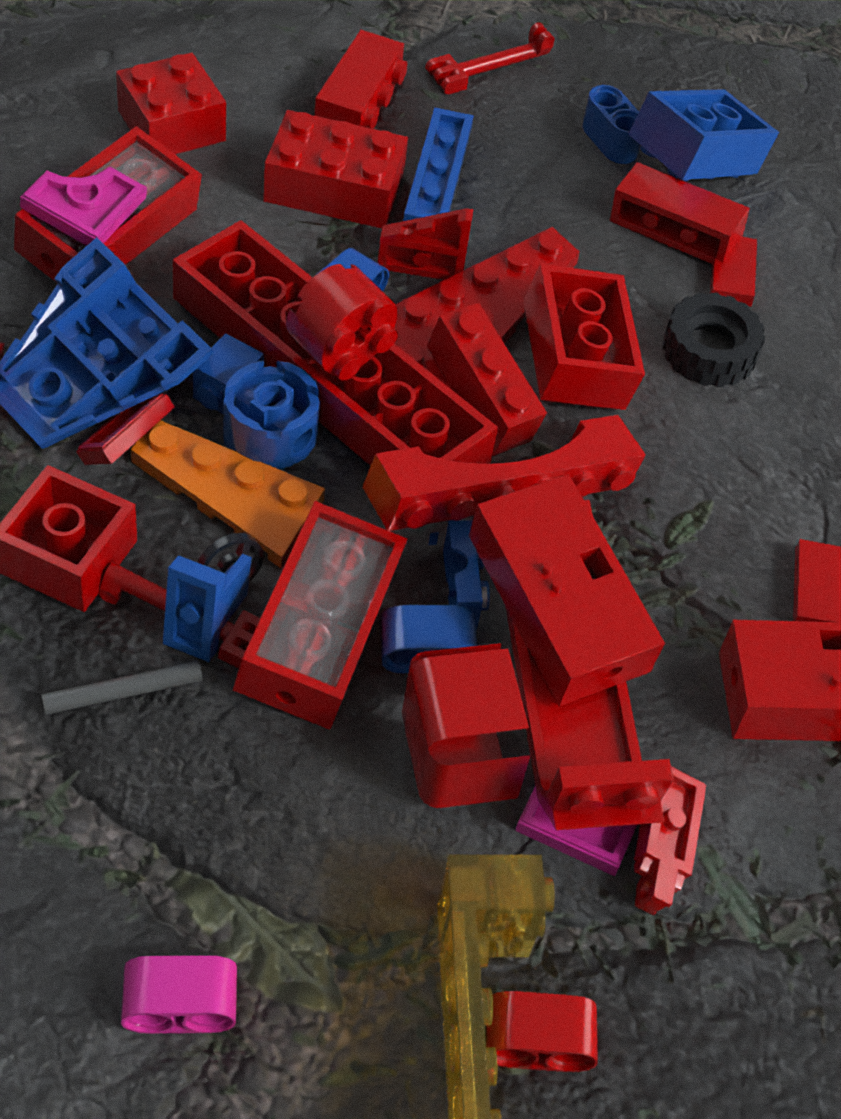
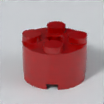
M341 264L332 265L315 275L303 286L297 295L302 300V303L296 314L290 309L286 319L287 331L294 340L327 373L336 375L342 381L352 378L359 371L360 367L376 353L381 354L388 351L398 338V332L394 329L397 320V307L395 303L357 266L352 264L350 269H345Z

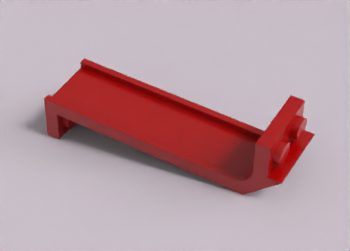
M584 500L592 514L590 500ZM506 608L519 691L529 725L526 733L537 798L556 831L665 822L661 800L674 780L670 759L642 761L627 682L559 707Z

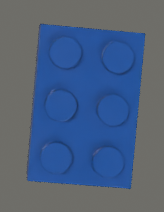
M725 89L649 91L628 135L641 145L640 150L644 154L663 163L667 167L669 175L687 182L690 179L705 178L712 180L715 177L730 176L737 178L741 175L757 174L779 132Z

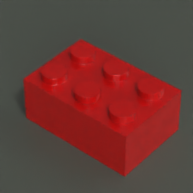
M287 110L265 161L263 202L382 228L383 225L388 223L404 176L408 137L393 134L389 131L353 125L345 121L313 116L305 112Z
M540 263L524 299L540 400L626 410L645 376L624 275Z

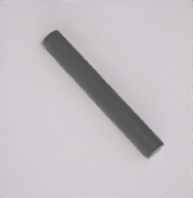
M199 661L44 693L41 694L44 713L48 715L202 681V672Z

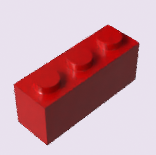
M360 29L316 96L315 116L345 121L353 125L374 129L378 120L379 110L381 107L386 108L389 105L395 84L401 85L407 71V61L403 60L405 43Z
M637 162L615 189L610 222L713 264L714 259L724 262L739 239L743 237L750 208Z
M479 302L439 315L427 348L453 391L498 426L492 455L495 456L531 442L547 412Z

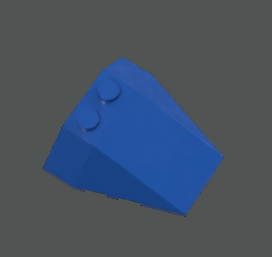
M96 237L61 268L55 277V281L58 284L44 304L39 302L32 312L33 322L21 340L14 339L1 359L0 405L41 449H44L179 385L212 356L214 352L183 320L177 323L135 282L126 265Z

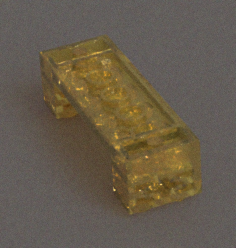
M449 854L436 904L448 1119H502L500 1109H490L489 1086H496L498 1064L495 1047H486L485 1026H491L493 1020V997L491 988H482L481 968H487L488 959L491 957H529L537 936H544L545 913L553 912L555 892L553 878L544 877L542 855Z

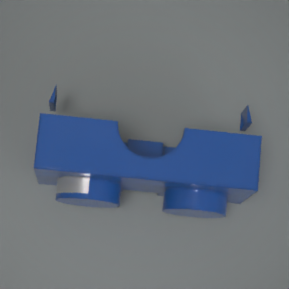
M473 520L448 521L443 554L446 581L449 584V605L464 606L471 609L474 613L477 630L481 611L489 609L490 590L488 581L480 580L479 570H483L484 564L469 538ZM439 532L430 533L428 545H437Z

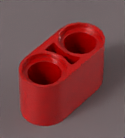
M504 991L490 995L487 998L486 1060L500 1067L531 1070L582 1072L595 1068L598 1065L596 1003L589 998L581 996L536 992Z

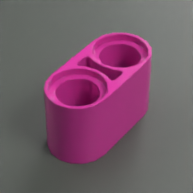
M141 956L127 961L124 966L121 1025L129 1031L148 1034L217 1033L233 1028L236 1024V963L229 958L221 956Z

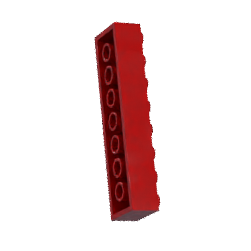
M242 220L172 260L173 299L219 338L226 333L264 353V367H276L277 361H282L305 370L316 382L319 390L318 422L370 466L375 453L418 446L423 454L441 459L491 464L498 426L396 344L384 353H376L349 380L342 381L336 375L327 373L294 340L286 327L289 310L291 309L296 314L302 303V300L297 296L298 293L313 277Z

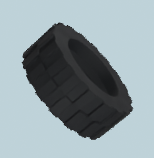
M698 293L693 297L688 296L682 299V302L680 304L677 303L673 308L663 337L662 348L665 350L664 356L667 362L672 364V368L677 373L683 374L684 378L699 382L700 385L704 386L715 385L716 387H724L728 384L735 385L740 380L748 378L751 371L754 370L765 342V335H763L765 328L763 323H760L756 312H752L745 303H740L728 295L727 297L719 295V293ZM700 329L717 331L730 338L734 342V348L730 350L709 348L699 343L692 336V333Z

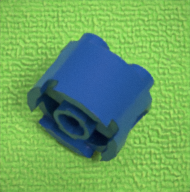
M264 361L252 362L238 369L227 381L223 402L224 444L229 449L253 461L263 462L284 471L285 467H291L304 460L317 442L320 401L316 382L305 370L288 362L277 361L276 367H264Z

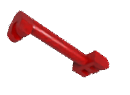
M537 22L530 28L529 43L460 63H457L450 54L430 59L426 63L425 69L433 76L436 83L441 85V89L446 94H452L467 89L469 76L549 54L553 48L555 38L546 30L542 23Z
M114 562L108 566L99 590V595L104 601L116 604L124 590L165 611L167 589ZM243 610L235 624L227 621L220 631L219 640L223 641L220 646L217 658L239 668L261 618Z

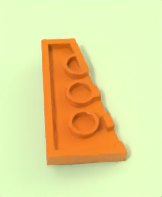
M161 420L143 435L131 449L132 463L174 493H184L197 502V509L209 518L213 519L216 516L232 527L234 533H245L254 537L262 549L268 553V560L279 568H282L288 559L314 501L319 503L324 501L325 488L263 462L253 461L234 450Z

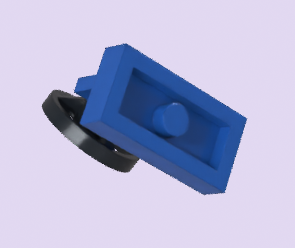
M245 533L226 535L206 548L198 562L179 555L168 567L163 633L164 645L210 662L218 651L221 629L247 596L249 582L257 575L264 559L263 549L254 537ZM240 544L235 552L222 557L217 565L207 567L212 558L220 551L231 545ZM250 545L254 546L255 550L252 563V557L249 556Z

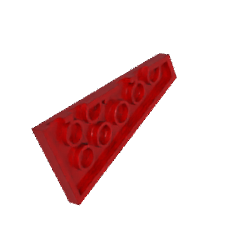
M550 227L395 304L397 307V320L394 329L398 332L395 344L452 389L427 348L439 315L479 302L505 344L516 332L519 322L526 316L524 299L540 263L574 268L580 251L556 229Z

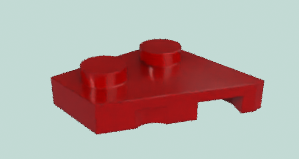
M465 208L383 225L378 264L392 272L442 280L463 271L474 209Z

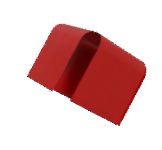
M501 643L420 652L410 662L402 707V718L419 796L428 806L445 808L516 799L519 796L531 755L503 758L496 732L527 729L529 725L509 649H500Z

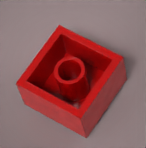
M193 52L175 55L171 58L146 64H138L134 67L116 71L118 111L130 130L137 126L174 154L226 141V100Z
M47 465L0 522V574L85 612L98 595L108 566L112 562L120 565L137 542L136 504Z

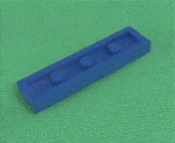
M434 107L403 221L450 212L474 115Z

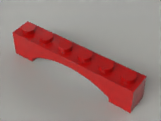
M619 415L581 420L568 444L551 453L518 462L496 464L457 462L423 454L419 446L375 453L362 488L387 531L403 528L415 529L430 523L465 519L468 516L475 515L476 507L479 503L566 474L570 475L582 497L608 490L619 491L629 487L634 481L636 472L646 454Z

